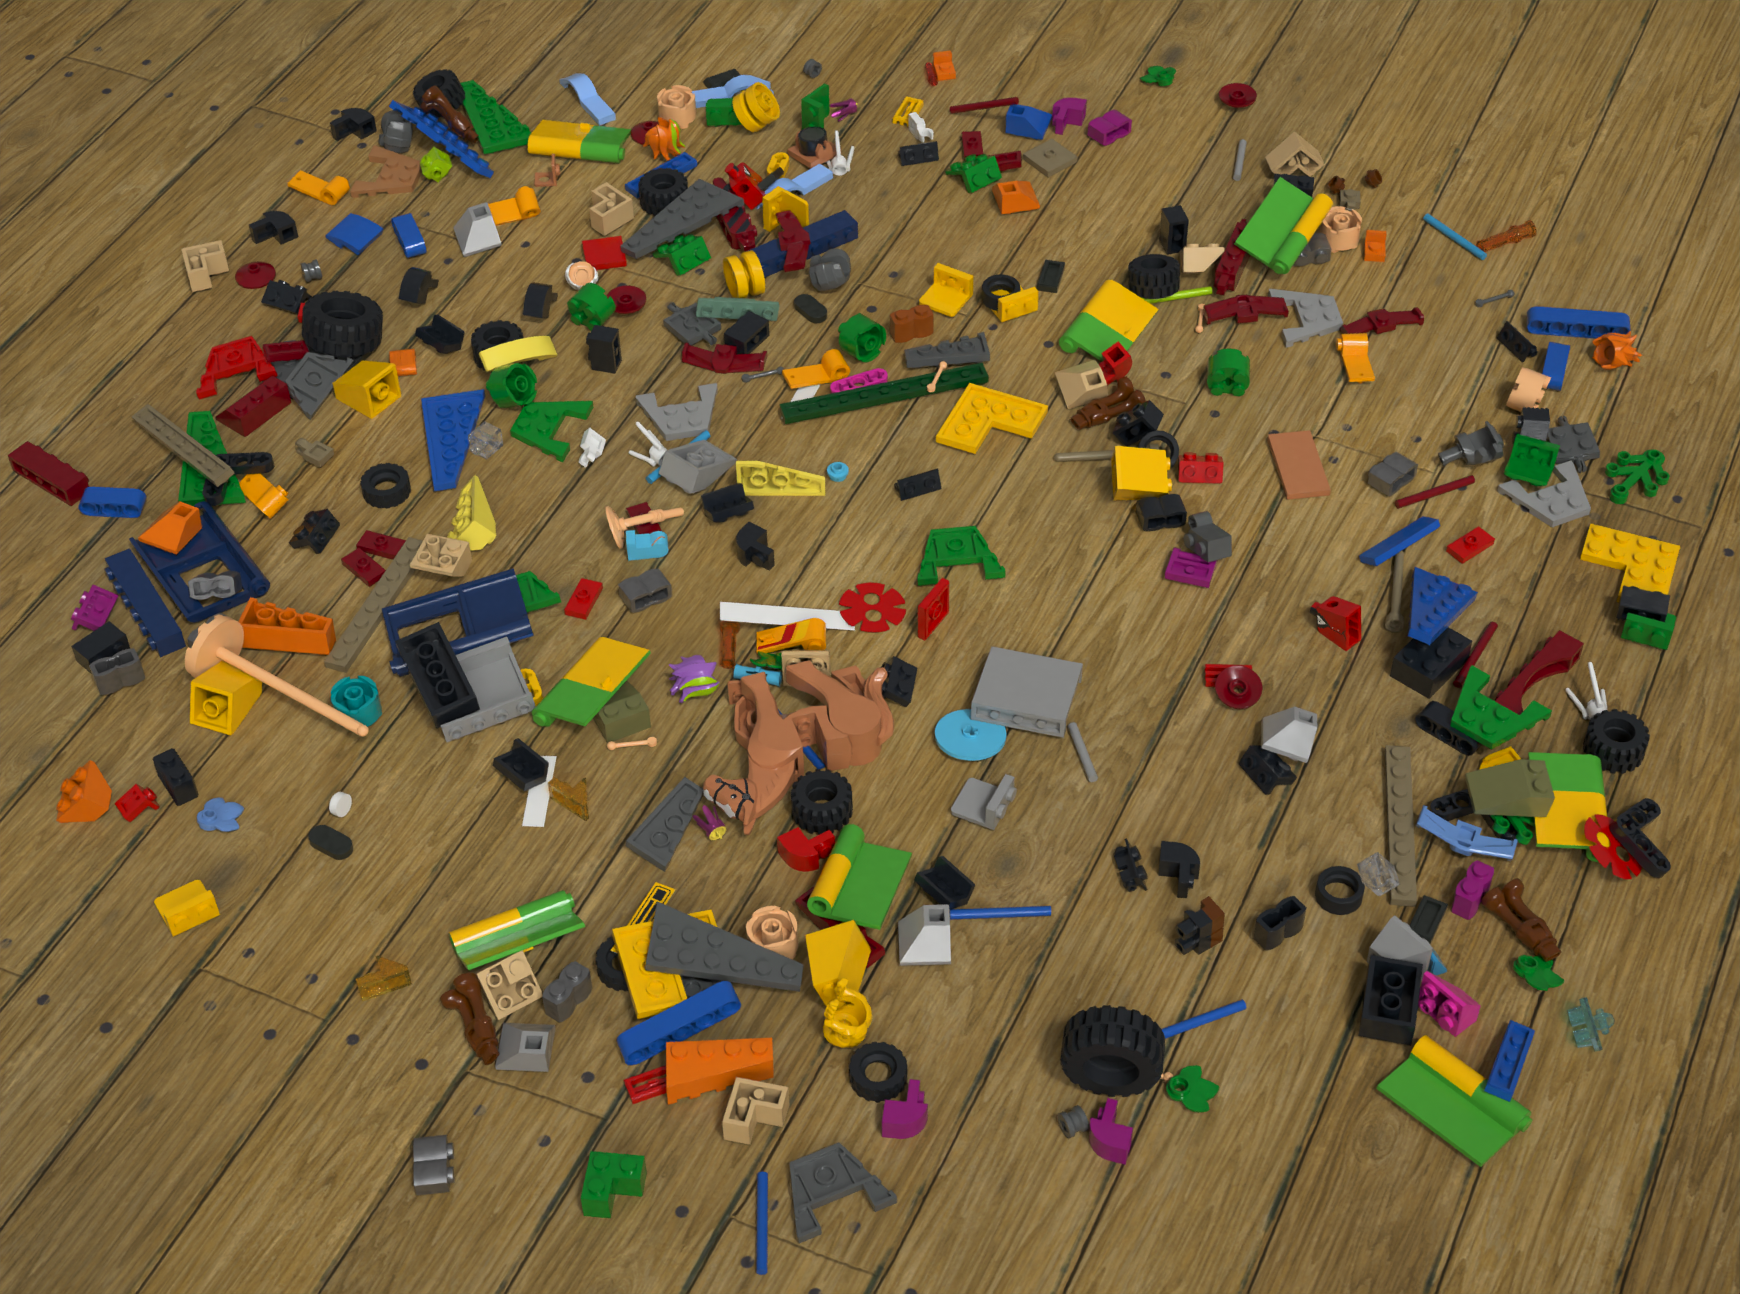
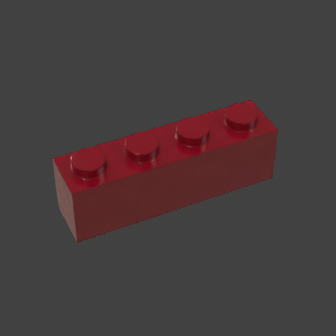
M29 441L8 455L14 472L69 506H73L81 500L84 490L89 487V479L83 472H78L68 463H63L55 455L48 454L40 446H35Z

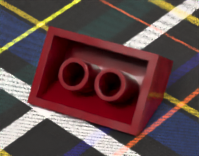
M271 376L218 414L215 419L243 437H246L292 403L288 385L278 378Z

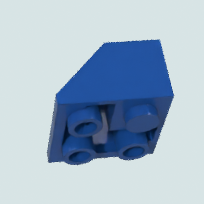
M1010 105L1006 114V133L1043 140L1052 120V114L1030 106Z

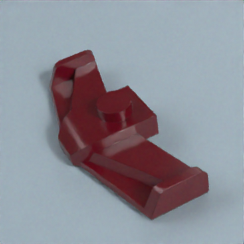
M792 211L777 212L775 214L776 220L783 230L778 232L781 251L787 250L784 271L790 272L804 269L808 248L811 244L809 233L803 229Z
M1245 294L1203 306L1207 325L1213 321L1235 316L1237 323L1258 322V314L1283 315L1287 318L1289 314L1286 302L1282 297Z
M1414 307L1411 311L1396 312L1377 309L1367 312V316L1348 325H1342L1339 330L1342 334L1367 333L1371 330H1374L1376 334L1393 331L1396 329V325L1418 323L1421 326L1424 323V315L1418 307Z
M685 342L682 351L683 363L721 374L763 371L768 357L767 351H763V353L737 354V346L716 344L715 350L712 352L691 346Z

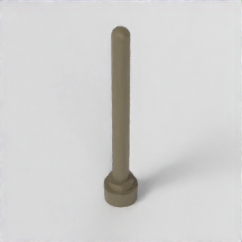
M1149 444V446H1146V449L1159 450L1158 444ZM1114 450L1057 453L1054 459L1057 462L1111 459Z
M1403 551L1395 555L1391 613L1387 615L1385 622L1386 629L1395 633L1402 631L1404 628V617L1400 613L1404 564Z

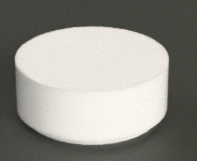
M344 792L334 794L329 803L330 813L338 817H344L351 808V796Z

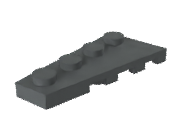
M984 332L977 333V337L971 339L968 336L960 337V341L953 343L946 340L941 341L935 347L928 344L904 350L907 368L938 367L941 361L955 365L990 361V352Z
M684 777L626 840L625 846L665 872L704 795L703 788Z

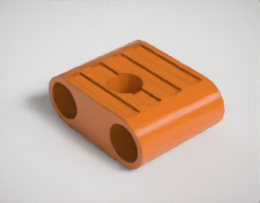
M415 348L389 351L390 363L396 365L398 377L417 374Z

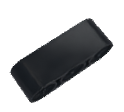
M1437 701L1429 702L1416 715L1415 722L1419 728L1464 755H1473L1482 745L1450 726L1454 711Z

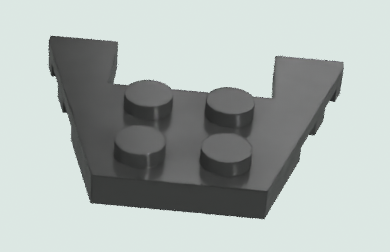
M836 1143L789 1162L798 1243L822 1234L821 1227L812 1210L857 1191H864L874 1212L897 1203L896 1194L892 1190H887L881 1184V1180L875 1175H871L863 1167V1164L841 1143Z

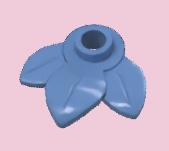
M221 797L213 798L206 802L204 810L197 814V823L201 829L206 831L215 829L225 832L239 829V824L235 819L244 812V807L236 802L225 803Z

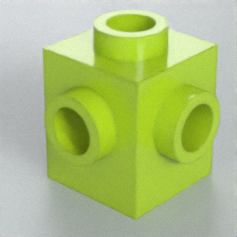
M433 146L427 155L422 157L420 166L422 174L427 179L439 182L448 174L452 163L448 154Z

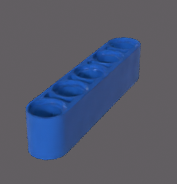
M1539 306L1532 307L1527 311V329L1532 334L1596 339L1608 333L1627 334L1631 331L1630 317L1626 313Z
M721 981L626 1030L616 1040L627 1065H637L666 1050V1042H681L738 1012L741 1008V1002L732 983Z

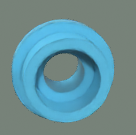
M834 462L827 467L828 476L835 482L845 480L849 473L848 466L842 462Z

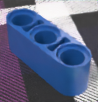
M408 213L391 218L394 232L406 258L426 254L425 242L412 214Z
M1549 342L1542 374L1551 377L1547 389L1561 391L1570 345Z
M88 487L84 490L78 509L87 516L137 518L142 513L147 496L143 491L133 488Z

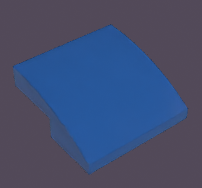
M350 213L327 233L325 238L340 249L346 246L356 255H359L383 233V228L367 218Z

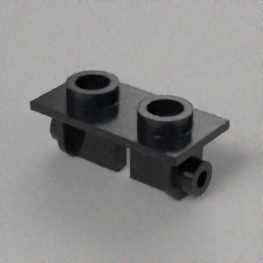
M937 141L899 147L898 157L901 159V166L939 161Z
M1508 321L1505 322L1497 339L1521 362H1524L1527 356H1536L1538 353L1537 347L1525 338L1517 328Z
M938 468L897 480V483H894V488L896 492L899 491L900 500H907L942 489Z
M1126 838V847L1119 846L1114 852L1117 867L1119 870H1123L1119 872L1123 886L1128 891H1134L1137 889V886L1142 885L1146 891L1148 889L1145 880L1148 879L1143 865H1139L1138 861L1142 859L1137 846L1132 847Z

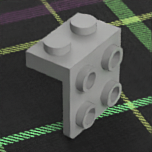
M1005 774L998 787L975 778H969L952 805L951 814L994 830L1000 819H1003L1009 803L1015 798L1017 788L1014 787L1015 777Z

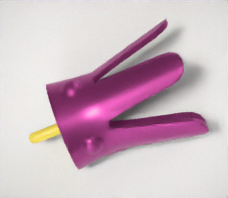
M850 98L842 102L830 104V107L843 106V108L834 112L831 117L844 115L838 120L840 122L847 115L857 111L858 103H855Z
M704 805L702 809L709 824L705 823L697 815H693V819L697 822L696 824L706 831V835L710 840L722 839L726 832L725 824L719 819L715 806H713L716 819L709 808Z

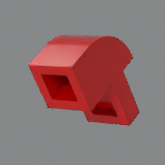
M1119 341L1101 353L1103 361L1099 363V366L1102 369L1107 386L1115 380L1118 382L1120 378L1126 376L1130 371L1133 363L1131 355Z
M799 827L777 837L778 854L789 867L803 872L819 869V859L828 857L835 844V836L830 830L808 840Z

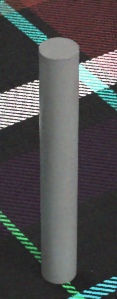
M1243 139L1239 141L1233 175L1235 181H1239L1242 175L1247 144L1246 140Z
M1072 722L1068 725L1069 732L1089 782H1095L1098 776L1078 726L1075 722Z

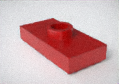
M1478 526L1449 544L1446 552L1463 564L1492 546L1495 538Z
M581 578L564 609L565 615L586 620L603 589V584Z

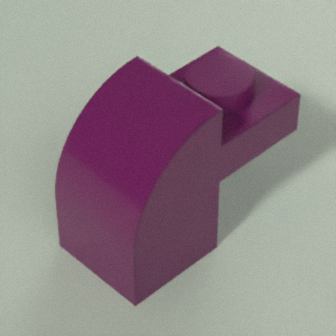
M1070 97L1060 99L1054 103L1052 122L1053 126H1055V134L1063 135L1067 124L1082 126L1086 117V99Z
M909 1079L907 1102L885 1100L882 1118V1137L907 1139L919 1134L924 1129L928 1120V1104H924L925 1091H920V1080Z
M1107 1098L1105 1108H1099L1097 1119H1090L1089 1143L1093 1151L1101 1158L1126 1165L1132 1143L1133 1128L1115 1123L1118 1100Z

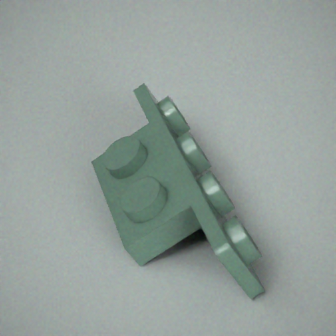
M698 298L696 317L739 319L748 311H751L769 321H776L780 305L779 302L755 301V299Z

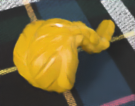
M841 978L840 981H837L834 988L836 999L829 1001L826 1006L823 1033L830 1044L841 1048H853L865 1039L867 1029L872 1022V1010L863 994L847 987L848 979ZM838 1000H844L852 1003L844 1005L843 1007L837 1009L839 1005Z

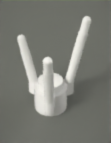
M836 130V156L832 161L829 160L826 163L829 170L835 175L841 176L850 171V163L855 147L851 146L846 161L841 155L839 132Z
M637 421L635 423L636 426L653 446L649 450L650 458L632 450L629 451V454L648 462L653 467L656 464L661 466L667 449L650 430L647 431Z
M1592 662L1588 663L1595 699L1587 703L1586 709L1569 688L1565 689L1581 711L1585 720H1591L1595 714H1601L1602 711L1607 710L1605 690L1601 689L1599 692Z

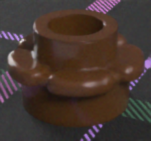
M1377 169L1368 170L1365 180L1369 186L1377 188L1382 183V176Z
M1334 176L1328 182L1327 188L1331 194H1339L1340 190H1344L1345 179Z

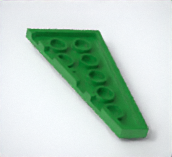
M474 80L460 83L465 91V99L462 105L470 123L475 128L474 131L479 135L478 142L483 154L495 153L496 151L513 149L514 147L528 144V139L532 132L529 131V127L526 124L522 125L513 113L502 104L499 105L493 96L489 97L486 91Z
M189 412L186 433L214 455L227 454L211 412ZM184 460L178 502L194 506L199 502H205L202 491L206 478ZM232 475L229 478L225 499L221 504L246 503L236 475Z

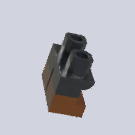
M1209 896L1201 901L1199 911H1184V920L1176 925V932L1180 937L1175 939V946L1183 955L1192 950L1199 955L1223 941L1225 913Z

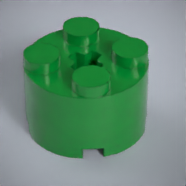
M586 283L572 296L567 305L572 315L570 317L571 321L576 325L582 324L592 331L594 325L602 326L611 317L616 309L615 303L611 296L607 298L603 294L605 290L594 283Z
M862 313L854 315L847 322H843L838 328L840 333V349L862 362L867 363L874 360L881 352L879 348L882 344L885 345L886 342L885 328Z
M1227 348L1218 350L1216 355L1213 357L1211 355L1208 358L1207 385L1211 389V393L1215 396H1220L1223 393L1233 394L1234 396L1244 395L1245 390L1250 384L1249 357L1247 355L1246 357L1243 356L1242 352L1237 349Z
M508 364L499 366L492 371L489 380L486 382V388L490 391L492 399L500 408L522 406L531 403L537 395V390H535L537 378L534 371L526 364Z

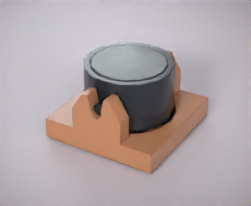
M808 127L800 132L798 131L795 137L796 145L787 149L789 156L809 168L823 164L836 156V145L827 140L826 130L821 127Z

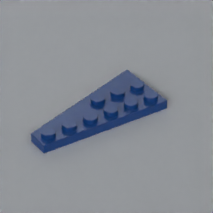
M392 100L389 105L391 109L403 113V118L416 124L419 130L435 142L446 146L447 151L459 157L460 161L476 173L491 178L494 171L488 167L489 163L482 158H478L479 154L472 149H468L469 145L462 140H458L459 136L454 132L448 131L449 127L438 122L439 118L432 113L425 114L418 107L413 109Z
M485 389L421 398L434 491L457 487L484 402Z
M1414 567L1408 636L1430 645L1475 601L1478 592L1472 590L1468 585L1454 583L1446 576H1437Z

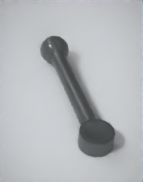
M1508 290L1504 294L1485 300L1477 299L1475 306L1483 307L1485 303L1505 297L1512 298L1515 293L1513 290Z
M779 366L776 370L753 375L744 374L742 375V381L747 383L750 379L777 373L782 375V370L785 369Z

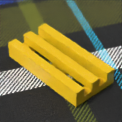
M906 96L893 116V123L897 124V122H900L902 126L907 123V127H909V113L916 112L919 114L924 106V100Z

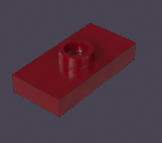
M981 131L962 132L964 161L965 157L976 154V156L983 154Z
M1021 151L988 155L995 156L1000 171L1022 167Z
M304 340L263 344V353L267 362L302 359L309 352Z
M647 502L626 508L629 518L648 514L651 511ZM648 522L633 526L637 534H651L655 531H662L658 523L652 524Z
M366 530L356 544V547L365 553L393 560L406 540Z
M360 548L341 558L342 565L368 587L378 582L386 571Z

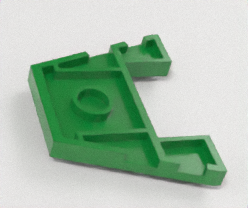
M593 401L531 402L526 404L510 429L511 437L531 447L536 446L542 449V453L546 455L552 454L556 456V460L564 462L570 451V443L556 441L553 438L566 416L587 420L594 408Z
M976 526L932 529L917 582L918 586L937 584L938 574L936 567L982 563L985 580L1005 578L1006 571L998 563L996 555L989 550L988 543Z
M1472 665L1467 674L1450 726L1492 750L1516 737V734L1520 731L1533 728L1535 723L1541 720L1546 721L1551 717L1552 710L1533 700L1520 715L1480 693L1489 682L1490 675Z

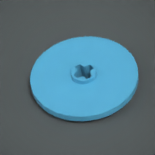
M963 709L951 712L939 720L935 728V740L943 752L954 758L968 761L983 760L994 756L1004 747L1006 729L1005 726L971 720V709Z

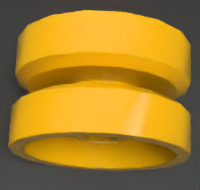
M760 82L754 83L746 91L743 90L733 97V109L737 118L751 132H758L766 124L772 123L780 116V109L775 96L767 86Z
M754 251L743 252L739 258L736 255H732L723 259L724 277L732 298H747L748 293L752 296L765 293L764 273Z

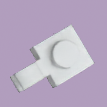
M916 112L909 113V130L914 137L921 142H924L925 136L932 140L933 130L925 128L923 118H920Z
M591 428L584 431L580 447L585 451L579 458V463L584 467H587L589 460L593 462L595 458L602 455L606 442L605 438Z

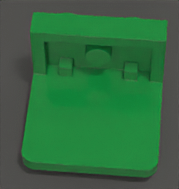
M824 83L801 99L802 130L808 127L824 128V118L830 113L829 85Z
M733 98L707 100V126L742 125L733 109Z
M976 154L965 157V161L955 162L950 165L949 169L945 170L946 175H962L968 193H972L1002 178L995 156H987L986 154L976 156Z
M693 234L686 237L679 235L675 237L672 243L657 247V251L653 253L654 258L669 257L677 276H681L711 258L703 237L694 236Z
M1517 434L1510 459L1504 470V475L1513 480L1530 482L1534 486H1546L1554 470L1560 445Z
M1628 613L1621 638L1668 650L1676 616L1667 613L1665 622Z

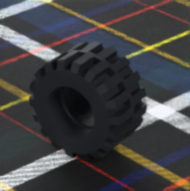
M443 69L431 72L422 77L417 82V85L414 86L413 95L419 107L423 103L421 99L423 94L432 86H437L455 110L462 105L465 99V91L457 76L451 70ZM435 109L425 112V114L432 113L438 118L443 117Z
M658 168L657 170L653 169L650 172H646L638 183L642 209L646 213L656 216L688 189L686 176L682 172H678L676 169L672 170L671 168Z
M1162 254L1143 255L1133 259L1128 265L1129 290L1141 298H1166L1177 293L1180 289V264L1173 257Z
M497 320L494 322L489 321L487 324L484 323L480 325L481 327L475 329V332L471 335L474 361L479 368H483V371H486L479 352L503 343L523 339V332L520 327H517V324L510 323V321Z
M1612 709L1610 712L1604 710L1601 714H1595L1594 718H1591L1583 742V752L1599 757L1603 771L1609 770L1610 773L1620 772V774L1626 773V770L1631 772L1635 770V767L1641 765L1649 743L1650 734H1648V727L1644 726V722L1641 719L1638 720L1636 715H1630L1627 713L1628 711L1624 710L1622 712L1617 709Z
M815 769V772L808 771L805 773L806 776L801 775L798 777V782H794L792 785L791 807L794 821L796 824H799L802 830L808 829V833L811 834L818 832V835L828 830L834 833V830L839 831L843 828V825L849 823L853 810L852 787L844 776L840 777L838 772L831 773L829 769L825 771ZM820 800L829 801L827 803H815Z

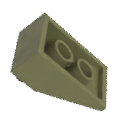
M628 681L619 688L593 717L607 743L651 728L649 708L641 694Z
M1520 759L1465 774L1474 814L1547 817L1555 799L1545 760Z

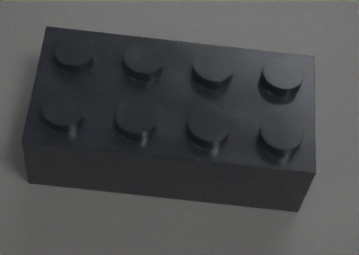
M439 622L395 641L400 656L436 729L445 723L480 710L477 697Z

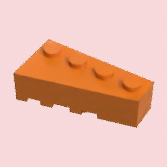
M251 597L238 621L244 631L242 648L329 655L336 642L333 619L308 612L299 614L295 609L289 607L285 610L280 609L270 602L261 604L258 603V599Z
M772 1038L666 1042L668 1105L677 1103V1099L685 1097L690 1099L701 1097L700 1094L712 1090H716V1092L724 1091L726 1087L734 1085L736 1077L754 1081L774 1078Z

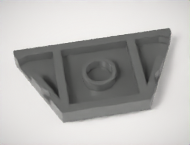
M307 352L285 380V383L288 385L289 393L308 419L311 420L332 393L334 390L332 383L350 369L353 365V359L339 360L334 359V356L331 355L322 356L317 353Z

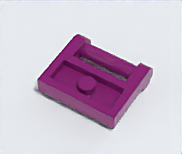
M1174 547L1165 571V579L1209 588L1218 560L1207 562L1197 554L1184 552L1180 548Z

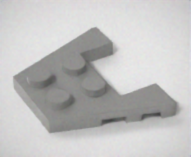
M1269 289V297H1282L1287 306H1294L1301 326L1299 328L1282 329L1285 347H1291L1297 341L1302 343L1309 341V337L1315 335L1321 337L1338 331L1343 325L1334 296Z
M717 383L698 386L701 401H689L682 404H669L658 407L655 393L636 395V403L639 407H642L644 414L650 417L653 425L666 441L695 437L705 430L709 432L718 387Z
M1572 461L1554 466L1553 473L1559 478L1561 483L1529 494L1517 480H1511L1498 485L1497 492L1499 494L1510 496L1513 498V503L1530 509V514L1550 527L1589 515L1591 510Z

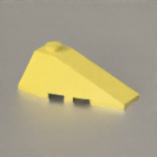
M736 461L737 483L743 484L746 496H825L826 494L824 476L761 461Z
M474 475L461 489L456 506L459 511L451 523L455 527L453 532L450 531L447 538L469 542L470 550H481L487 543L490 544L495 539L496 523L480 480Z

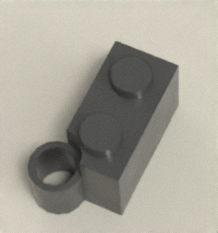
M1208 511L1188 517L1190 529L1189 533H1186L1183 537L1184 544L1188 549L1207 562L1232 556V536L1213 523Z

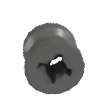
M317 259L312 260L308 264L305 262L300 264L306 283L311 282L315 278L318 280L322 279Z
M1079 1105L1072 1107L1069 1112L1058 1113L1059 1126L1067 1138L1074 1137L1076 1132L1089 1130L1087 1116Z

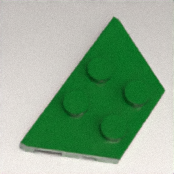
M531 571L516 575L527 613L561 603L559 594L552 592L548 585L542 580H538L537 576Z

